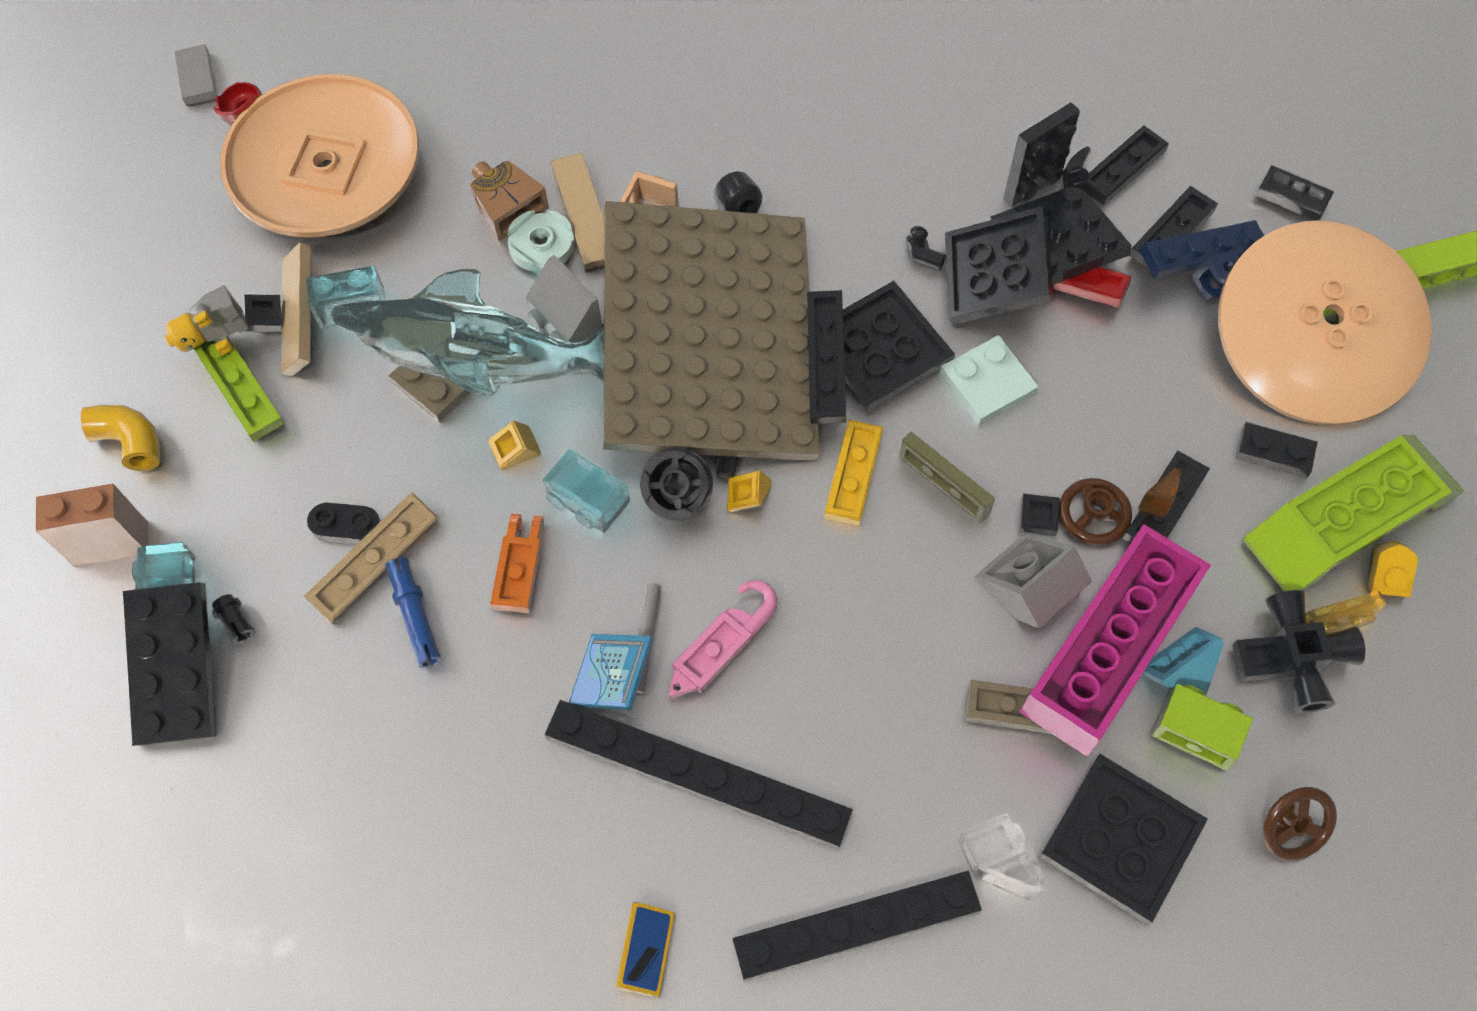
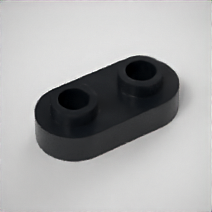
M329 502L315 506L307 517L308 528L318 540L355 545L381 522L377 512L370 507ZM327 515L330 516V519L324 523L320 522V520ZM366 519L365 524L356 526L359 520Z

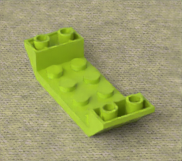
M1400 435L1283 505L1246 535L1242 541L1283 591H1304L1319 582L1333 567L1426 510L1432 508L1435 511L1461 495L1465 490L1415 435Z

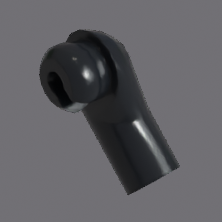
M912 227L910 235L906 237V244L911 258L918 263L940 271L944 265L946 255L929 248L926 239L928 232L924 227Z

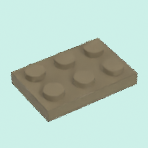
M462 308L388 377L393 385L438 422H441L514 353L512 347Z

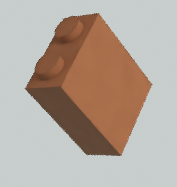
M113 483L36 497V532L74 567L148 554V521Z

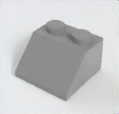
M552 255L548 258L526 296L529 309L527 317L537 330L543 329L548 334L550 343L558 352L564 351L573 360L603 338L598 299L555 255Z
M1026 532L975 576L978 583L1016 620L1038 629L1051 621L1058 611L1077 598L1080 592L1092 582L1074 546L1030 532Z

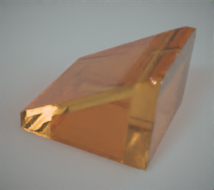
M1174 468L1150 488L1142 498L1138 509L1161 517L1167 515L1175 501L1182 474L1180 472L1181 469Z

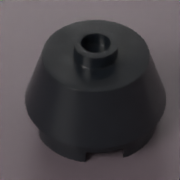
M681 447L667 448L656 453L646 463L640 480L641 494L649 509L659 517L671 521L687 520L699 514L708 504L713 491L712 473L706 461L694 451Z

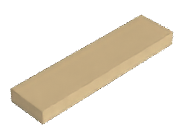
M579 153L552 160L553 173L584 269L587 271L604 266V217L583 154Z
M301 242L283 258L281 374L291 377L311 362V246Z
M411 492L306 593L304 598L331 623L386 569V563L396 559L438 516Z

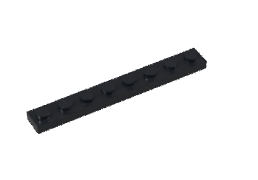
M563 700L559 701L544 734L547 740L837 850L840 848L853 811L852 808Z

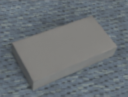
M206 44L174 51L181 95L185 105L215 99L217 94L210 54Z

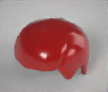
M236 82L227 87L220 96L215 97L217 108L214 107L213 111L221 120L232 126L237 117L263 94L254 84Z

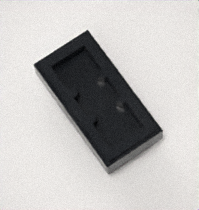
M1271 165L1256 196L1314 221H1319L1334 191Z

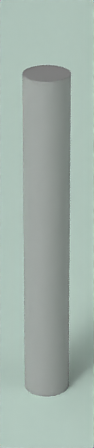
M646 584L638 632L639 636L653 637L661 588L658 584ZM651 649L636 695H643L645 692Z

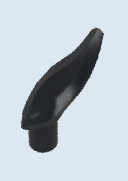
M1086 146L1078 151L1067 163L1062 177L1064 188L1088 180L1089 173L1083 166L1086 157L1091 151L1090 147Z

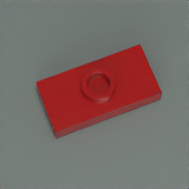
M1098 267L1057 283L1053 286V289L1120 308L1130 286L1132 276Z

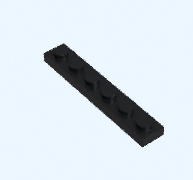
M968 870L732 939L743 981L745 982L980 914L982 908Z

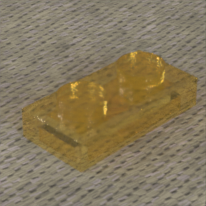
M1380 591L1310 610L1306 613V623L1323 622L1326 635L1341 630V627L1350 624L1353 627L1360 628L1373 623L1376 620L1375 615L1386 603Z

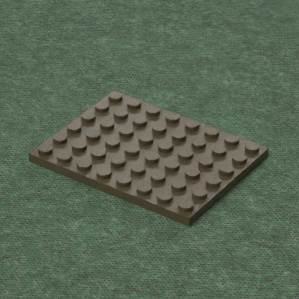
M605 201L603 449L660 452L667 448L681 447L692 450L698 455L817 461L820 455L818 424L810 423L807 292L810 291L805 218Z

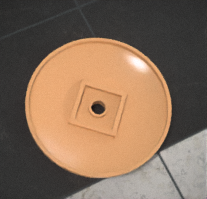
M341 74L303 77L269 90L258 97L248 109L237 117L229 129L222 146L220 156L221 177L224 187L236 208L245 217L264 229L286 236L308 238L340 234L375 219L391 207L404 193L418 164V133L414 121L404 104L393 93L372 81ZM325 160L332 161L326 167H317L318 164L323 163Z
M1305 221L1290 224L1266 234L1251 245L1236 261L1226 278L1219 300L1218 327L1220 339L1228 362L1237 377L1265 405L1285 416L1317 425L1350 424L1371 418L1398 402L1415 384L1423 371L1431 346L1432 325L1428 301L1411 267L1393 248L1381 239L1357 227L1343 223ZM1324 309H1331L1337 313L1339 317L1337 325H1332L1325 320L1323 315Z

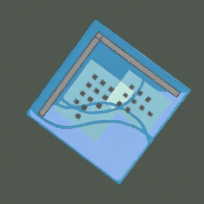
M592 634L569 703L579 707L631 710L654 638L639 635Z

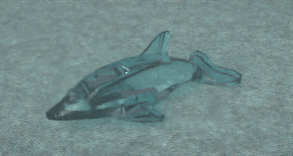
M459 269L446 272L436 277L420 293L408 299L348 302L333 307L330 313L333 322L353 332L365 345L374 348L382 357L390 362L420 373L448 379L474 395L490 397L498 391L501 384H518L567 375L592 374L603 381V324L586 340L577 343L548 336L522 319L487 305L480 297L481 272L476 269Z

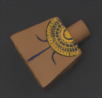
M484 161L479 162L473 167L471 174L475 180L470 184L474 202L498 241L508 236L507 233L511 223L521 214L535 210V214L549 209L544 186L510 161H504L493 169Z

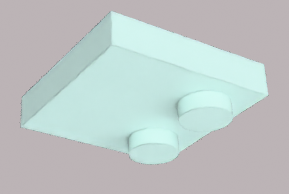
M999 335L941 365L939 372L978 425L1036 395L1039 386Z

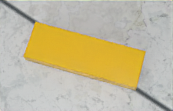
M848 420L824 519L860 527L883 433L882 426Z

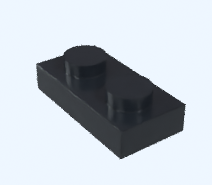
M1245 422L1241 429L1235 459L1307 479L1312 473L1318 442Z

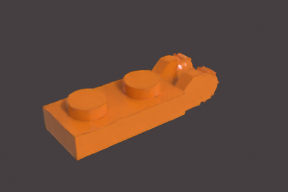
M511 513L507 535L503 536L490 602L492 610L530 613L542 548L544 517L534 516L531 522L529 538L520 537V530L522 529L521 514Z

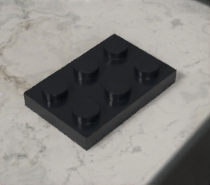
M1072 102L1018 135L1003 197L1011 207L1022 200H1030L1039 189L1047 184H1055L1063 176L1064 165L1070 153L1069 148L1073 135L1077 130L1076 124L1080 114V110Z

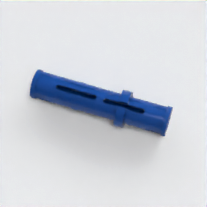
M399 557L400 572L395 559H392L385 565L394 589L392 598L394 604L400 607L417 659V666L419 668L428 667L426 652L428 653L431 666L439 663L442 658L438 652L421 601L423 597L422 589L415 583L409 559Z

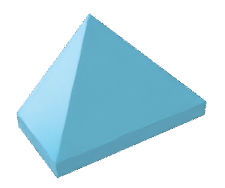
M1195 627L1154 656L1142 675L1165 687L1174 688L1177 683L1182 686H1194L1207 695L1224 646L1223 640L1214 634Z

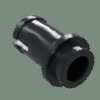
M226 594L217 598L212 603V616L215 619H220L232 643L240 644L247 640L244 633L251 638L255 630L240 609L241 601L239 598H234L232 594Z

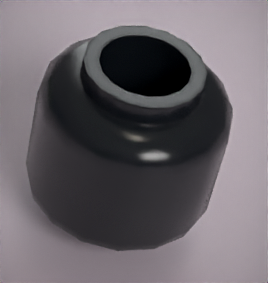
M735 171L728 173L719 180L714 189V199L722 211L756 214L762 204L763 195L760 188L744 172Z

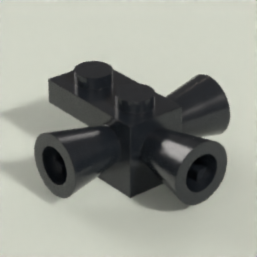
M1284 591L1268 597L1265 602L1280 631L1273 637L1236 640L1233 643L1232 648L1241 682L1293 677L1294 712L1312 713L1334 706L1335 702L1319 672L1329 662L1352 665L1363 664L1366 651L1362 633L1357 627H1351L1326 635L1323 622L1306 623L1305 593L1303 591Z

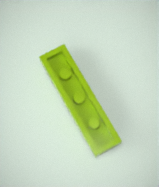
M206 340L202 345L194 348L253 442L285 424L232 342L234 350L223 356L220 355V351L216 350L215 343L217 342L215 341L208 342Z

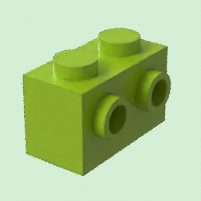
M1177 683L1166 698L1151 736L1226 771L1238 760L1253 718L1243 714L1242 709L1236 705L1226 702L1219 703L1206 697L1202 690L1194 686H1182Z

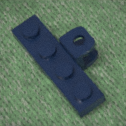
M1253 220L1146 242L1139 251L1154 279L1196 270L1191 276L1202 295L1211 300L1220 298L1223 285L1229 274L1227 271L1264 234L1257 221ZM1209 281L1216 282L1219 289L1213 288Z

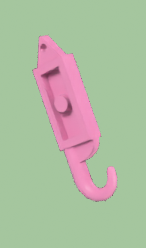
M751 580L738 588V592L741 594L752 589L760 591L765 599L763 605L752 616L739 609L723 611L672 664L674 674L669 691L670 698L694 691L702 693L751 642L752 637L773 616L777 609L778 598L775 590L769 584L760 580ZM677 686L681 688L678 691L674 690Z

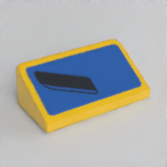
M632 903L616 984L619 991L660 998L675 912L642 903Z

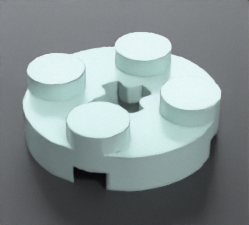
M535 210L525 212L511 223L507 233L508 248L513 261L521 268L533 271L536 275L540 274L548 258L552 255H555L564 264L571 257L576 247L570 222L562 214L553 210H546V213L535 214ZM537 237L539 239L548 237L547 242L541 245H537L534 240Z

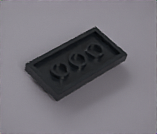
M197 582L123 591L132 746L216 737L205 583Z

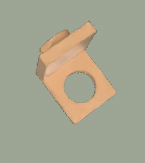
M635 171L620 202L629 203L630 200V203H638L639 199L642 198L665 206L677 207L679 204L677 184L666 181L659 176H650Z

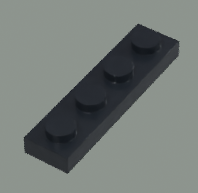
M842 290L807 292L810 423H847Z

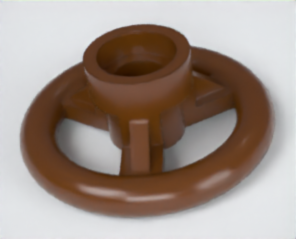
M1087 478L1071 484L1064 491L1060 498L1059 517L1067 532L1077 540L1090 545H1106L1117 541L1126 533L1132 521V507L1126 494L1115 484L1103 479ZM1081 492L1084 498V514L1074 523L1070 515V503L1073 497ZM1115 500L1119 504L1121 511L1114 509ZM1092 506H1097L1102 511H1097L1093 509ZM1106 520L1118 523L1115 529L1105 534H1092L1084 531L1092 522Z
M1314 787L1297 788L1280 797L1269 809L1263 823V840L1270 853L1282 860L1295 861L1307 858L1319 851L1330 839L1336 826L1337 810L1334 801L1326 792ZM1310 799L1319 802L1323 808L1324 819L1321 826L1313 823L1308 815ZM1307 834L1313 837L1309 842L1297 848L1281 846L1294 836Z

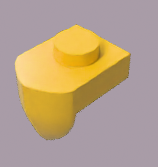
M1392 540L1378 544L1373 549L1374 557L1367 589L1374 594L1410 598L1418 564L1417 555L1398 541Z

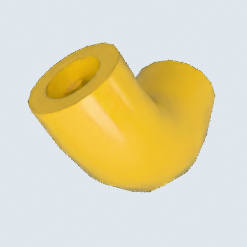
M97 405L82 408V430L89 442L108 439L120 441L122 445L121 462L128 469L149 471L159 466L160 445L156 428L144 414L124 405Z

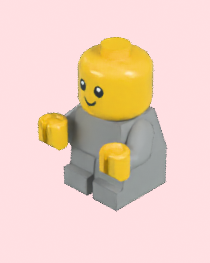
M223 285L205 294L189 309L190 313H184L167 322L166 330L168 334L165 335V339L171 347L176 346L181 352H188L202 345L206 340L208 342L215 341L217 342L215 343L216 350L220 351V355L223 356L234 350L229 336L238 331L242 333L249 328L242 308L226 286Z

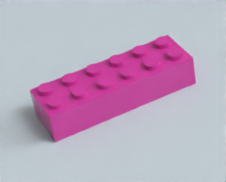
M1143 524L1029 694L1019 712L1088 757L1105 734L1211 565Z

